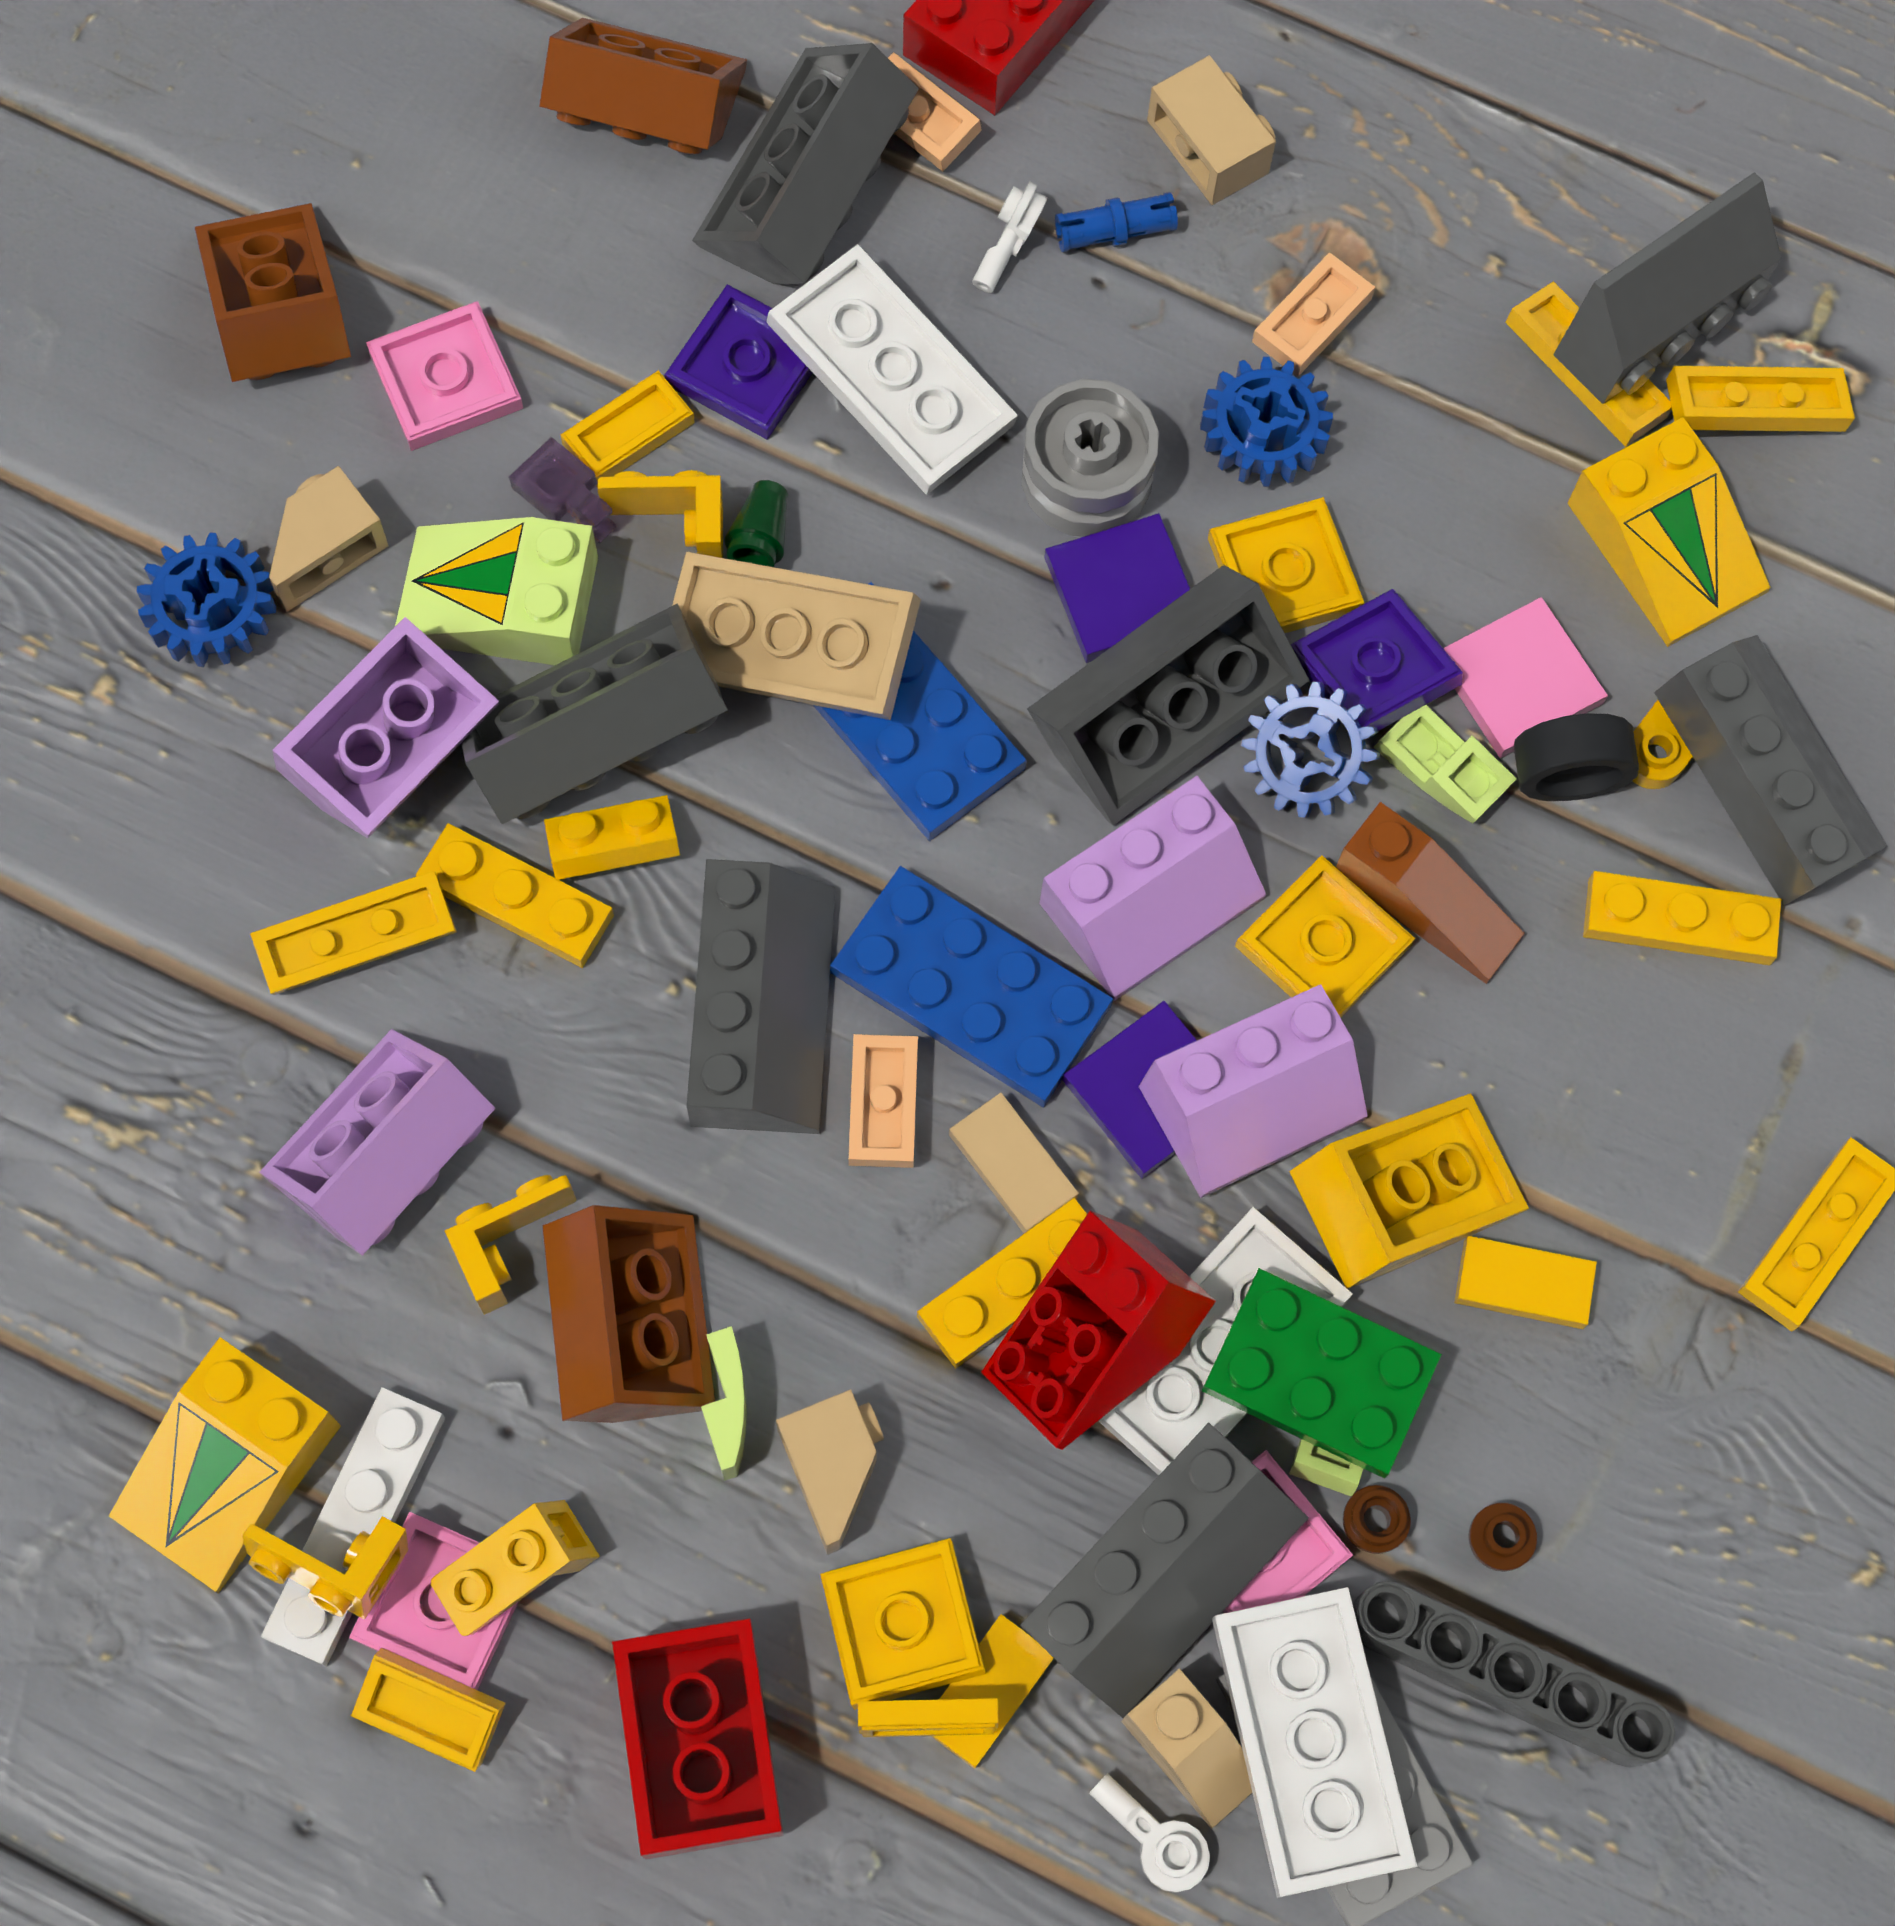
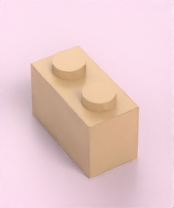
M1210 55L1152 87L1147 121L1211 205L1269 174L1276 143L1274 131L1267 119L1260 114L1256 115L1245 102L1240 86L1233 75L1229 72L1223 73Z

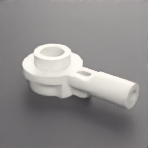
M1029 181L1024 191L1013 186L997 218L1007 224L997 245L987 250L972 280L973 285L987 293L994 291L1011 255H1017L1035 225L1048 198L1035 191L1037 188L1035 183Z
M1108 1773L1089 1792L1102 1807L1141 1843L1139 1853L1143 1872L1152 1884L1164 1891L1177 1893L1190 1890L1202 1881L1208 1870L1210 1853L1207 1841L1198 1829L1186 1822L1175 1820L1160 1824Z

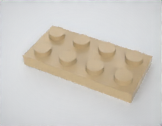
M686 552L672 606L678 603L719 687L891 720L921 599L913 592Z

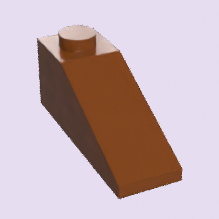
M1379 802L1343 848L1336 866L1339 871L1390 916L1485 984L1490 981L1525 934L1430 836L1382 802Z

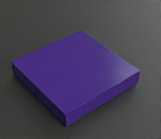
M727 284L664 376L674 390L768 440L813 372L767 324L768 312L773 308Z
M1159 513L1045 549L1044 559L1086 663L1096 659L1190 590Z
M1394 589L1383 593L1290 644L1311 684L1312 682H1323L1325 698H1330L1338 688H1343L1348 691L1343 706L1350 709L1358 704L1365 705L1367 710L1358 720L1361 727H1377L1379 731L1462 685L1463 672Z
M1162 1001L1066 1072L1062 1080L1141 1179L1145 1178L1176 1153L1142 1094L1139 1085L1154 1060L1197 1041L1165 1001Z

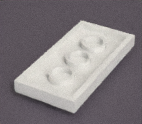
M858 244L768 312L767 324L926 495L1015 425L1018 417L1016 412Z
M1254 1207L1249 1210L1189 1276L1213 1297L1216 1302L1180 1355L1099 1420L1106 1429L1158 1476L1208 1422L1226 1438L1247 1414L1202 1392V1389L1258 1268L1341 1307L1345 1305L1353 1294Z
M1341 1588L1215 1615L1212 1618L1277 1898L1417 1867L1349 1588Z

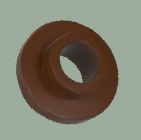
M1380 1485L1364 1487L1354 1493L1345 1505L1343 1511L1345 1533L1349 1540L1362 1551L1372 1554L1390 1552L1405 1540L1410 1530L1411 1516L1406 1502L1397 1492L1388 1487ZM1377 1509L1384 1513L1387 1519L1385 1531L1373 1532L1366 1526L1364 1515L1367 1510Z
M1509 1503L1491 1504L1477 1513L1470 1524L1468 1534L1470 1548L1477 1560L1492 1570L1506 1572L1518 1569L1527 1563L1534 1554L1537 1545L1535 1525L1529 1515L1515 1505ZM1503 1524L1513 1530L1515 1534L1513 1547L1503 1548L1495 1542L1493 1529L1496 1525Z

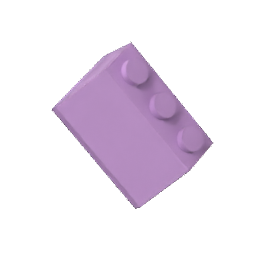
M404 617L272 750L275 767L278 772L323 812L369 838L499 705V700L411 621Z
M1195 776L1043 878L1039 904L1105 991L1115 1001L1265 899L1266 893L1235 823L1200 778Z
M1321 984L1154 1060L1139 1085L1142 1094L1200 1198L1350 1128L1368 1117L1353 1039Z
M391 1029L259 1173L335 1238L363 1256L372 1245L382 1241L391 1232L395 1219L412 1200L433 1186L438 1178L440 1169L458 1149L466 1146L478 1136L483 1122L496 1108L447 1058Z

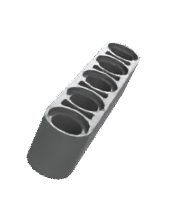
M1391 1581L1378 1582L1366 1589L1353 1602L1362 1645L1617 1765L1630 1768L1657 1761L1667 1755L1674 1744L1675 1727L1673 1719L1667 1710L1657 1702L1402 1584ZM1371 1600H1386L1395 1607L1399 1616V1625L1395 1633H1382L1371 1625L1367 1615L1368 1604ZM1434 1629H1449L1457 1635L1462 1648L1461 1656L1457 1662H1444L1435 1655L1430 1642ZM1499 1657L1512 1658L1522 1668L1524 1683L1519 1692L1506 1691L1497 1682L1494 1668ZM1563 1686L1575 1687L1585 1697L1587 1713L1582 1722L1571 1721L1560 1710L1558 1697ZM1628 1715L1639 1717L1649 1728L1651 1738L1645 1752L1634 1750L1624 1739L1622 1728L1623 1722Z

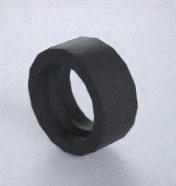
M1596 713L1563 716L1541 722L1526 729L1514 741V754L1520 791L1532 799L1542 801L1588 799L1620 789L1638 776L1639 764L1633 726L1623 717Z

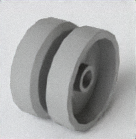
M1080 379L1059 385L1037 402L1026 424L1021 486L1029 507L1046 525L1070 536L1084 537L1129 523L1140 515L1151 494L1153 472L1158 456L1159 431L1150 409L1131 390L1108 380Z

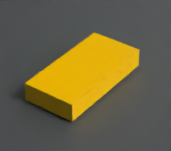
M658 370L560 435L562 445L598 488V478L613 477L615 474L622 472L693 425L695 420L692 410Z
M1467 1236L1463 1243L1454 1303L1584 1329L1588 1325L1597 1262Z
M1000 1614L979 1643L986 1674L951 1683L940 1697V1699L998 1698L997 1731L989 1735L931 1736L973 1769L980 1763L1054 1659L1033 1637L1002 1614Z
M381 1648L374 1654L351 1717L476 1772L483 1763L506 1703Z
M998 1698L858 1701L859 1734H862L863 1737L994 1734V1731H997Z

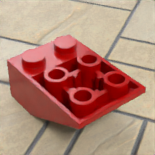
M1090 1210L981 1373L1056 1448L1063 1450L1177 1358L1216 1300L1138 1230Z

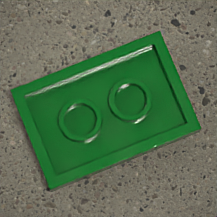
M1258 1268L1202 1392L1385 1479L1390 1473L1442 1354Z

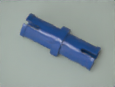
M1171 192L1127 202H1121L1118 197L1106 199L1105 206L1065 214H1055L1057 239L1062 238L1059 241V247L1062 252L1111 241L1114 247L1126 245L1128 238L1167 230L1175 231L1178 227L1176 205L1170 206V204L1174 203Z

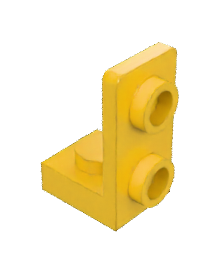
M687 470L681 471L674 476H646L640 472L624 471L615 474L613 477L598 478V495L602 514H684L685 547H696L697 554L723 558V496L720 475L708 476L700 471Z
M551 1175L534 1178L516 1190L517 1197L494 1208L491 1203L474 1206L457 1216L455 1219L457 1225L444 1230L484 1315L508 1304L500 1285L512 1279L496 1245L494 1244L485 1249L482 1246L576 1202L574 1191L566 1175L554 1180Z
M565 1500L534 1503L431 1579V1586L462 1636H469L479 1631L553 1576L579 1572L600 1556Z
M383 1516L371 1534L362 1531L351 1544L342 1564V1567L347 1570L346 1574L337 1571L254 1524H249L242 1535L246 1552L251 1557L249 1565L258 1573L279 1584H284L286 1579L290 1578L310 1589L308 1597L325 1611L343 1617L348 1610L364 1620L408 1552L406 1529Z

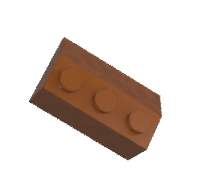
M582 17L549 38L539 107L557 111V119L566 123L590 125L591 120L613 125L612 132L624 138L642 140L646 139L648 134L667 139L668 147L673 150L689 154H700L703 149H710L722 139L746 70L747 59Z
M592 1205L543 1225L562 1421L617 1423L702 1411L701 1406L715 1402L693 1215Z

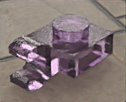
M552 437L509 476L512 489L549 520L559 521L568 512L577 524L592 526L595 541L599 544L617 528L616 524L608 518L613 513L612 508L600 497L590 492L597 485L594 471Z

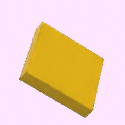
M1324 497L1209 529L1208 541L1218 568L1225 565L1258 583L1284 633L1338 619L1364 604Z
M1321 855L1237 939L1235 947L1290 997H1294L1321 984L1341 1018L1412 946L1415 937Z
M951 1538L820 1574L849 1699L854 1710L858 1709V1701H889L986 1674Z

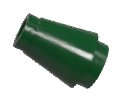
M760 480L753 485L752 491L725 536L724 542L728 549V559L774 567L776 563L782 560L784 556L788 492L781 484L770 480Z

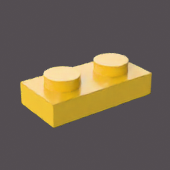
M668 795L544 819L555 880L680 856Z

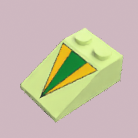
M525 517L417 527L395 626L406 617L438 647L446 650L548 665H557L579 654L598 562L592 526Z

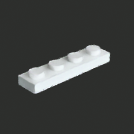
M381 1387L302 1551L337 1571L346 1574L347 1570L342 1567L343 1560L359 1533L365 1531L371 1534L382 1516L396 1523L445 1420L444 1415ZM289 1578L261 1637L327 1667L352 1613L347 1610L343 1617H339L325 1611L308 1597L310 1589Z

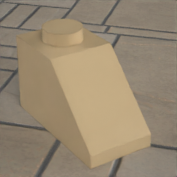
M339 466L326 474H318L308 478L298 487L296 493L286 500L269 575L278 600L286 612L389 547L379 517Z
M851 1389L776 1419L779 1436L827 1555L840 1550L876 1465L877 1451L874 1443L884 1440L870 1403L858 1406Z
M1180 1668L1131 1710L1121 1721L1211 1829L1252 1793L1242 1747L1225 1721Z

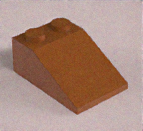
M312 203L195 227L215 319L232 382L245 379L262 380L278 372L307 366L314 368L324 367L335 360L351 357L337 292Z

